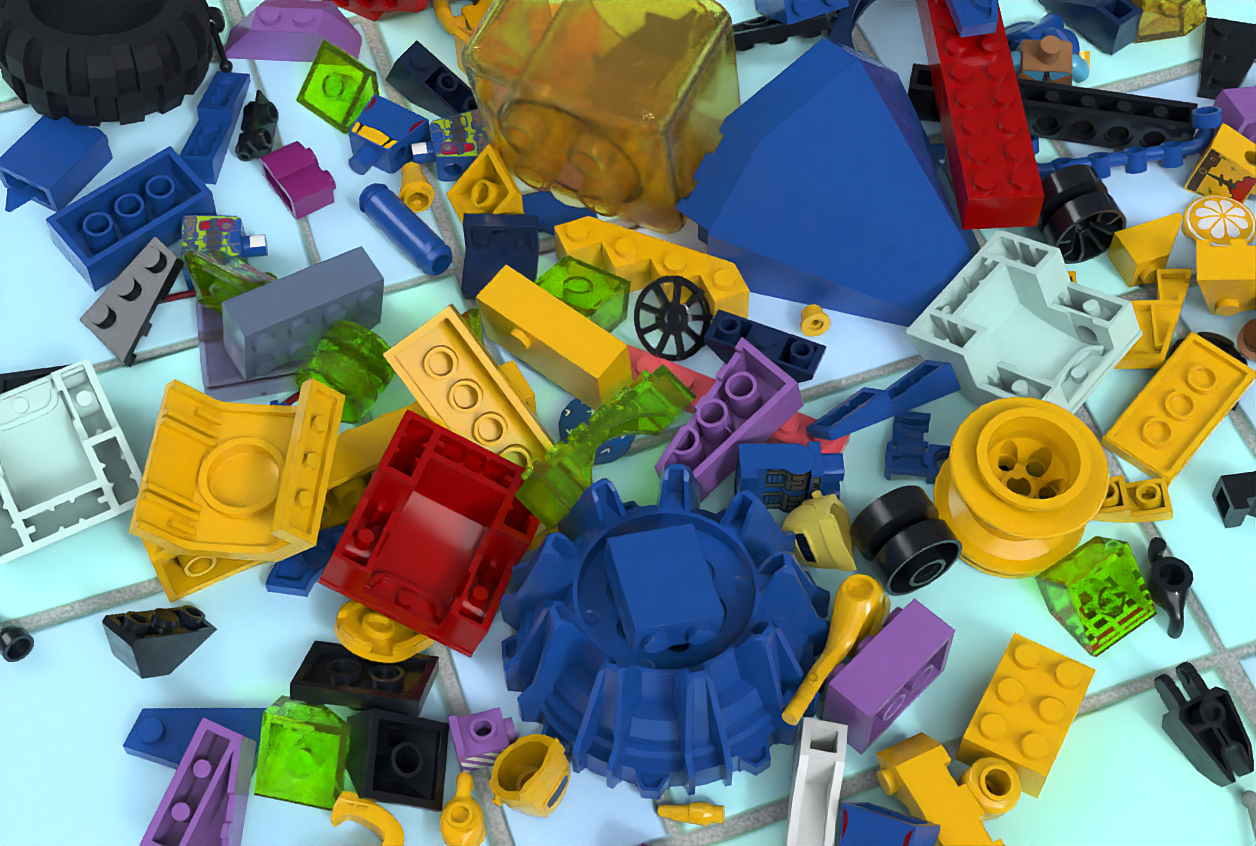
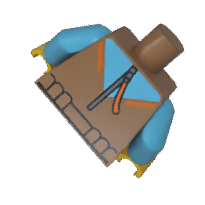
M1048 35L1042 40H1022L1016 50L1011 52L1016 78L1072 86V79L1074 82L1081 83L1089 77L1090 51H1080L1079 55L1072 54V43L1061 41L1053 35Z

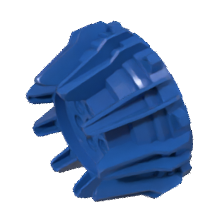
M675 463L664 465L658 484L656 505L640 507L635 501L622 503L614 484L607 478H602L589 486L580 496L569 514L561 512L557 515L558 532L548 533L529 561L513 565L511 572L515 592L502 596L500 601L503 621L517 630L515 635L501 641L506 688L508 691L523 692L517 697L521 721L542 723L544 728L541 734L554 739L557 738L565 749L564 754L572 757L574 772L579 774L587 768L606 777L607 787L611 789L622 781L633 783L638 788L641 798L657 800L661 798L669 787L683 786L688 796L695 794L696 786L710 784L719 780L723 782L725 787L731 786L733 772L735 771L741 772L745 770L757 776L770 767L771 755L769 748L772 745L785 744L793 746L797 738L799 722L797 725H790L782 719L781 715L817 661L815 657L822 654L831 624L830 621L823 619L828 615L830 592L817 586L809 571H804L794 556L796 534L793 531L783 532L766 506L747 489L738 492L731 500L728 508H724L717 514L700 509L701 483H697L691 467ZM693 523L724 611L719 635L699 645L690 643L679 644L686 648L682 652H674L667 648L658 653L642 651L631 654L603 565L606 539ZM827 678L803 713V717L813 718L816 714L819 694L824 693Z

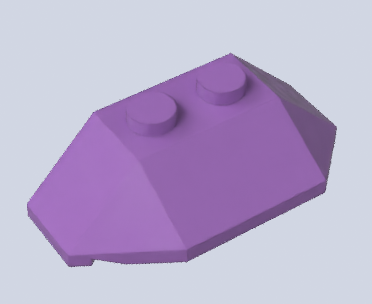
M264 0L230 30L224 51L227 59L357 64L362 45V36L332 1Z

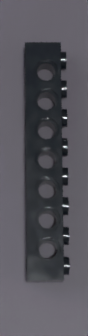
M913 63L908 89L911 103L920 120L941 123L929 65ZM1017 78L1029 133L1040 138L1124 150L1134 146L1145 148L1160 146L1161 143L1167 141H1191L1196 131V128L1192 127V110L1198 108L1197 103Z

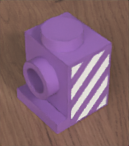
M500 707L457 718V715L448 716L461 772H471L494 766L497 756L509 745L517 741L512 717L503 719Z

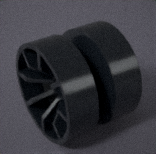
M1084 164L1067 166L1055 171L1041 181L1044 200L1037 228L1043 233L1048 245L1060 249L1065 264H1077L1099 256L1110 248L1114 232L1126 228L1127 221L1125 215L1114 198L1108 193L1107 187L1093 167Z
M908 485L894 489L874 500L855 518L849 531L851 539L867 561L873 562V572L887 593L892 596L910 594L934 582L952 567L962 551V544L945 520L938 519L939 513L925 491L917 485Z

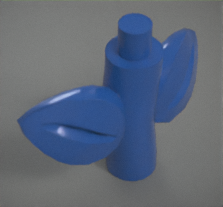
M1056 13L1046 14L1036 24L1030 20L1018 21L1004 27L1008 43H1011V52L1016 50L1022 40H1042L1048 35H1053L1061 41L1071 42L1072 54L1079 55L1080 46L1078 38L1073 32L1064 28L1063 19Z

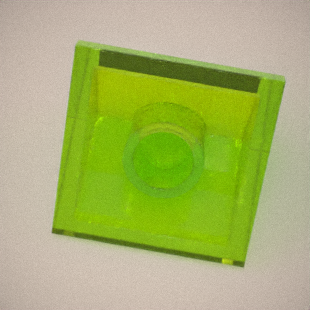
M323 39L296 101L340 132L348 134L350 128L374 94L380 96L376 72L330 41Z

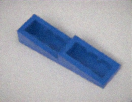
M216 71L197 106L199 120L179 156L204 184L216 185L251 82L250 74Z
M925 360L885 390L868 387L861 388L809 425L806 430L810 437L833 441L962 389L950 363Z

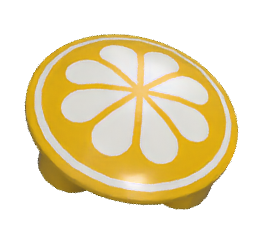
M1207 195L1195 199L1187 206L1183 215L1181 231L1186 237L1192 238L1194 241L1210 239L1211 246H1230V239H1247V245H1249L1256 236V218L1247 206L1237 200L1222 195Z

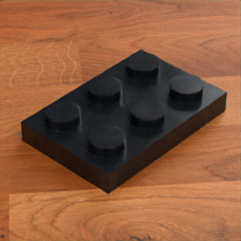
M314 641L290 682V699L305 701L311 705L329 704L344 706L355 711L376 708L405 715L419 716L438 674L439 656L415 654L404 661L383 663L360 657L342 644Z

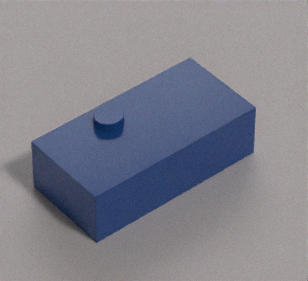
M169 146L45 220L55 246L96 292L114 281L154 237L158 238L167 247L181 240L182 215H217L212 191L175 150Z

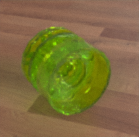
M344 320L334 322L327 330L326 335L319 340L316 347L317 350L310 352L296 371L294 376L296 387L300 391L302 383L313 378L342 393L346 397L341 422L353 425L361 423L376 403L378 394L384 392L389 382L397 374L383 356L391 347L380 336L362 325Z

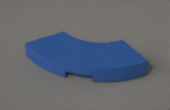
M550 189L522 195L524 215H538L539 233L544 231L555 236L554 226L586 216L598 219L594 206L579 208L566 205L556 199Z
M347 525L319 530L316 546L276 562L265 583L267 592L308 597L314 584L320 579Z

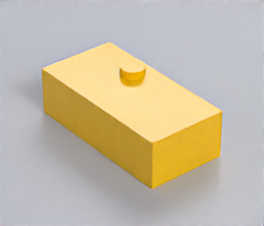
M505 265L476 296L488 338L602 416H605L634 384L627 344L508 265Z

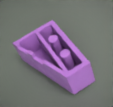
M202 718L139 845L241 846L257 742L206 718Z

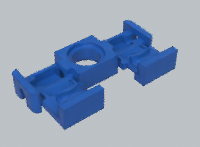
M906 411L894 416L892 441L887 443L885 452L884 477L887 480H890L891 474L926 477V484H935V479L940 471L936 463L940 460L948 459L951 446L929 444L928 446V441H923L924 433L929 431L931 413ZM998 466L1003 471H1010L1006 466Z

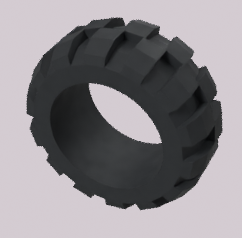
M0 0V69L2 78L24 104H31L38 114L56 121L62 117H68L73 120L75 125L100 127L101 122L119 121L121 126L145 121V116L154 112L163 115L180 106L185 94L194 95L202 84L213 57L209 5L206 0Z

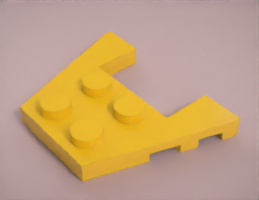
M1191 268L1156 269L1157 300L1131 301L1143 335L1113 369H1160L1163 366L1189 288L1192 275ZM1068 271L1070 280L1077 283L1076 271Z

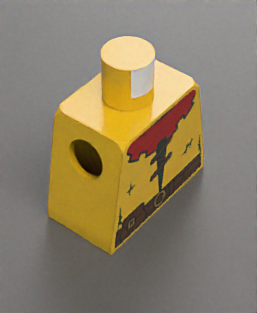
M1222 123L1209 146H1207L1195 164L1183 189L1200 196L1222 195L1244 203L1250 193L1256 195V144L1230 126Z

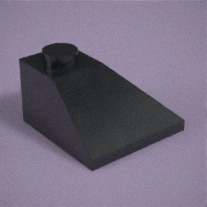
M370 708L347 717L343 763L359 799L441 812L443 808L449 723L376 708Z

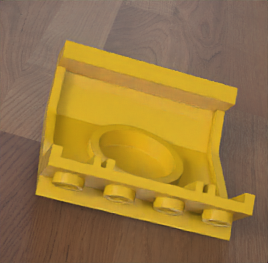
M313 378L302 383L297 406L223 402L176 379L167 383L128 533L158 545L156 553L279 562L316 546L346 396Z

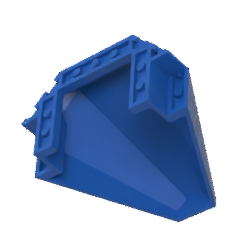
M825 37L725 118L719 129V132L724 135L714 153L706 152L692 177L697 181L694 190L684 198H681L675 208L698 224V239L707 245L708 255L735 263L751 293L806 305L815 304L824 309L905 327L912 325L981 249L973 230H962L953 188L898 73L862 51H856L840 43L837 44Z

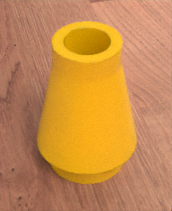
M406 163L401 168L402 177L399 198L413 212H423L431 206L434 200V189L418 163Z

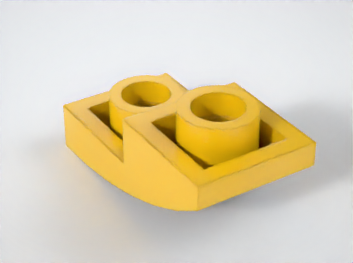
M1124 475L1110 477L1106 498L1101 509L1092 520L1113 523H1140L1173 519V508L1166 478L1160 477L1125 483Z

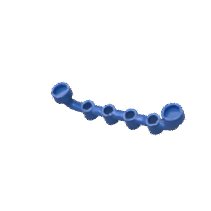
M1206 106L1192 110V127L1200 129V132L1191 141H1167L1161 143L1160 146L1154 147L1134 146L1126 148L1121 152H1095L1082 158L1062 157L1054 159L1049 163L1037 162L1040 177H1047L1059 169L1077 164L1093 167L1101 179L1111 176V167L1125 166V172L1129 174L1143 173L1147 171V162L1161 160V167L1163 168L1180 167L1184 164V156L1197 154L1209 146L1214 137L1215 128L1222 125V108ZM1030 134L1034 154L1036 155L1040 152L1039 138L1037 135Z

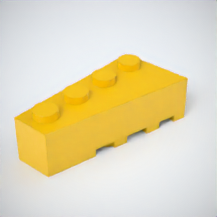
M1210 239L1196 240L1197 282L1211 315L1233 316L1242 311L1256 310V245L1248 246L1247 239H1230V246H1211Z

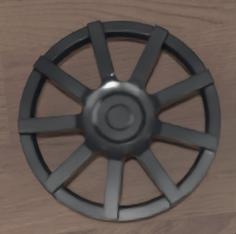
M677 275L657 278L641 291L635 304L634 326L640 342L648 352L655 357L668 361H681L693 356L706 345L704 343V336L711 325V321H713V314H710V308L702 288H698L693 282L683 278V276ZM674 283L673 299L671 302H669L660 284ZM682 286L693 293L684 304H680ZM651 290H654L662 303L661 307L656 308L643 302ZM698 300L702 314H688V309ZM640 310L654 314L655 323L641 328ZM703 321L700 336L688 326V322ZM659 329L663 334L658 345L654 348L649 344L644 335ZM682 332L686 333L695 342L687 351L684 349ZM670 335H673L675 339L676 355L663 353Z

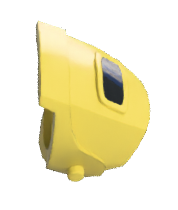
M820 490L814 491L811 494L813 498L803 501L802 505L793 509L782 526L783 532L793 531L796 534L794 556L798 562L809 567L839 569L840 572L856 570L853 561L855 544L849 534L852 525L849 512L843 503L837 499L836 494L822 496Z

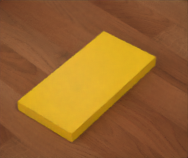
M1191 331L1102 437L1100 444L1151 478L1165 477L1167 487H1169L1254 383L1256 371Z

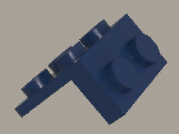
M464 214L463 232L466 251L461 283V295L464 299L476 300V296L505 265H508L537 284L540 252L538 215Z

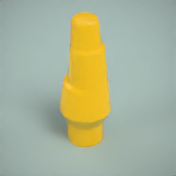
M708 801L691 802V804H661L658 806L657 813L659 817L669 818L672 821L707 826L712 823L724 824L726 810L724 805H713Z

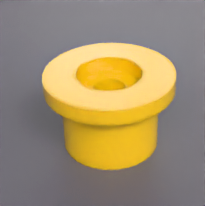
M808 305L801 311L802 321L800 327L805 335L810 337L820 336L829 329L831 325L830 318L819 305Z

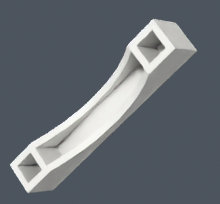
M803 718L794 746L785 846L834 845L837 810L845 766L848 725Z

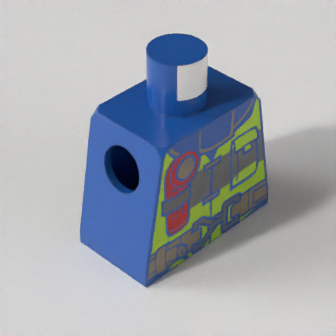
M478 108L433 120L430 123L432 141L411 145L415 163L426 164L436 162L438 179L440 181H458L485 147L491 144L485 108Z
M182 215L181 260L185 262L182 272L188 290L244 280V278L223 267H227L247 277L245 275H248V272L237 267H242L247 271L248 269L239 264L248 265V258L268 256L266 234L246 236L242 219L238 216ZM194 251H204L211 256H207L201 252L199 253L214 261H216L215 259H219L229 265H224L222 263H220L221 265H217L212 261L194 253ZM207 251H211L219 256H214ZM217 251L226 253L227 256L221 255ZM228 257L235 258L239 262L232 261ZM222 259H226L234 264H230ZM230 267H234V268H236V269H238V270H240V271H242V272H244V273H240V272H238V271H236V270H234V269H232V268H230Z

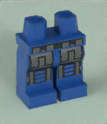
M820 441L808 442L807 447L801 444H739L733 486L734 496L738 492L747 489L757 496L767 509H779L784 513H790L793 509L802 505L803 501L812 499L811 494L816 490H820L822 496L836 494L839 500V481H843L845 475L843 453H821Z

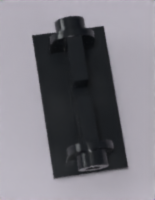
M260 90L256 92L255 101H250L243 109L240 129L244 133L239 134L235 153L238 159L244 162L250 161L251 158L262 157L271 153L274 144L279 112L276 106Z

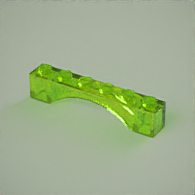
M664 364L651 374L647 370L643 371L630 385L631 391L625 386L610 401L609 404L612 407L609 408L606 404H603L588 420L591 423L589 426L584 421L581 422L566 438L569 441L567 444L562 440L558 441L544 456V459L547 461L542 463L539 459H536L522 473L520 477L525 482L514 496L550 531L568 516L583 492L593 484L592 469L595 453L599 446L609 440L622 436L640 434L659 436L681 416L697 397Z

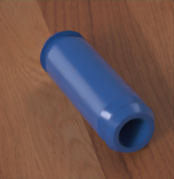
M373 183L361 192L359 196L360 210L418 268H421L423 273L433 276L439 275L450 266L452 262L451 248L445 245V242L393 191L389 190L385 184Z

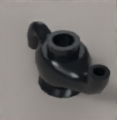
M1155 537L1151 539L1147 548V556L1151 567L1147 571L1145 578L1146 591L1149 598L1156 605L1160 606L1169 617L1168 636L1177 639L1181 637L1184 629V607L1189 597L1190 586L1194 580L1193 572L1190 566L1183 560L1176 557H1163L1167 546L1166 542L1160 537Z

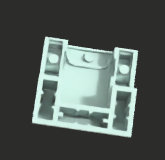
M1000 229L905 331L907 339L924 360L948 362L951 364L962 389L958 392L978 407L1001 398L1032 397L1049 401L1065 408L1072 414L1080 408L1143 335L1131 301L1072 282L1059 248Z
M89 358L0 394V565L135 507L142 474Z

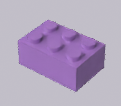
M915 598L904 609L896 607L884 621V629L875 637L871 634L868 635L855 651L856 656L847 665L844 663L837 665L826 680L828 688L827 694L822 701L825 704L822 721L848 725L847 744L860 755L892 725L945 669L956 630Z

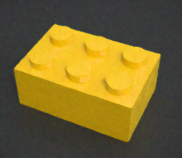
M1014 632L962 737L956 760L970 766L980 758L992 756L1003 759L1011 764L1018 773L1022 785L1021 791L1038 799L1087 693L1096 669Z

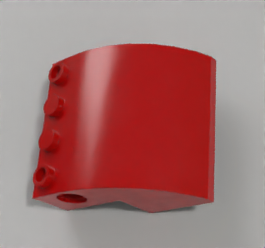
M407 409L318 583L471 658L489 631L501 598L511 578L513 565L520 562L533 541L556 484Z

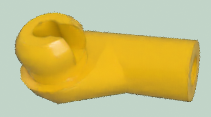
M433 0L435 16L447 34L454 36V30L457 26L467 29L463 15H452L449 0Z

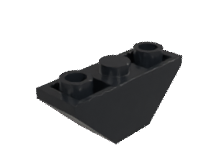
M190 605L105 615L102 621L112 654L141 679L170 675L217 630L215 626L205 619L206 616L201 610Z

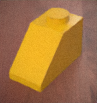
M1180 212L1114 232L1107 257L1128 288L1143 283L1151 284L1155 282L1156 269H1165L1183 220V215Z

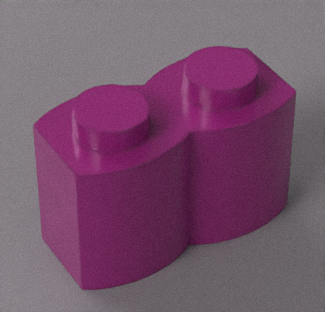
M295 141L259 158L265 180L296 220L335 202L333 190L336 189L335 181L328 170L323 171L319 167L317 157L310 147L305 149L299 141Z

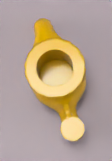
M463 771L456 778L457 789L455 796L446 803L440 815V833L446 846H480L486 834L483 810L471 795L475 787L474 778L469 772Z

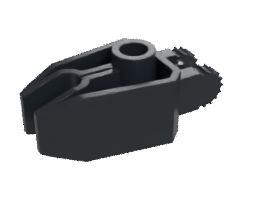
M1188 661L1177 665L1175 672L1190 700L1187 701L1179 687L1176 686L1173 679L1166 675V673L1154 679L1157 693L1160 694V698L1169 711L1163 715L1161 728L1200 774L1222 788L1236 782L1232 770L1238 777L1254 771L1252 744L1228 690L1217 686L1209 689L1201 675L1198 674L1195 667L1188 663Z

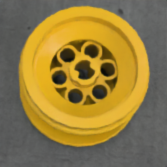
M1032 397L996 399L981 405L968 414L958 426L951 441L949 457L942 464L935 479L933 504L938 510V519L945 520L961 542L962 551L959 558L969 566L985 574L1000 578L1022 579L1034 577L1060 564L1079 545L1085 532L1086 524L1101 509L1108 493L1110 478L1108 461L1102 445L1090 428L1065 408L1049 401ZM998 466H1006L1010 471H1003ZM1027 471L1031 472L1036 477L1029 475ZM1039 496H1045L1047 499H1040Z

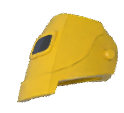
M530 734L518 738L515 743L509 745L498 755L491 771V779L488 782L492 793L495 794L492 803L498 807H501L504 803L513 811L515 809L534 817L547 818L551 815L564 798L571 778L569 762L560 741L545 734Z

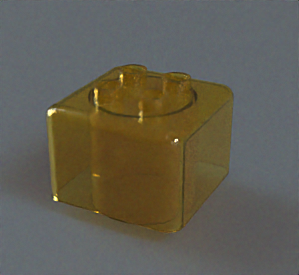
M493 0L462 50V63L489 143L499 153L511 175L518 177L523 183L536 190L544 192L551 190L581 202L588 209L601 216H616L659 234H675L685 226L688 217L675 208L681 198H684L694 190L697 181L692 177L706 152L714 153L724 136L719 132V129L725 118L741 106L732 18L725 7L716 0Z

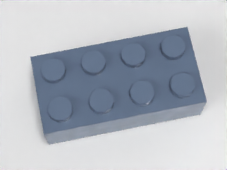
M359 246L223 301L224 348L246 381L257 375H267L276 367L290 361L302 360L311 352L325 346H335L344 338L358 332L370 331L377 324L381 323L384 277L364 248Z

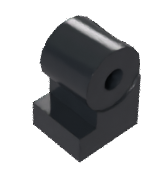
M1256 471L1220 476L1213 490L1212 497L1225 529L1241 526L1246 515L1256 518Z

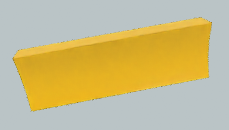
M451 303L387 350L383 356L434 423L556 484L533 541L528 548L532 552L539 547L548 533L558 532L557 515L561 512L569 514L588 486Z

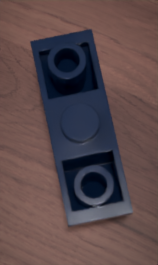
M720 309L704 336V343L725 364H728L736 352L735 346L743 337L798 383L813 379L827 349L825 345Z

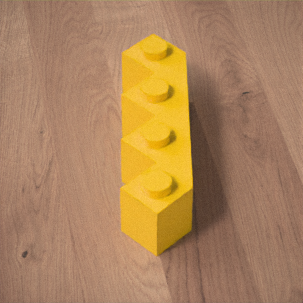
M591 216L554 226L556 256L568 281L603 271L615 296L618 297L644 289L650 282L663 276H683V278L690 280L698 288L703 289L710 308V314H713V319L719 309L748 319L750 290L733 262ZM674 283L660 284L669 302H671L673 299ZM684 286L681 289L680 304H684L693 294ZM654 292L659 304L662 306V303L660 302L658 296Z
M920 732L876 753L881 769L877 771V778L883 791L888 796L892 795L905 804L911 816L941 825L935 846H1005L1001 838L993 842L985 830L982 819L985 818L986 814L968 785L965 783L958 786L955 779L950 775L947 765L951 763V758L942 744Z

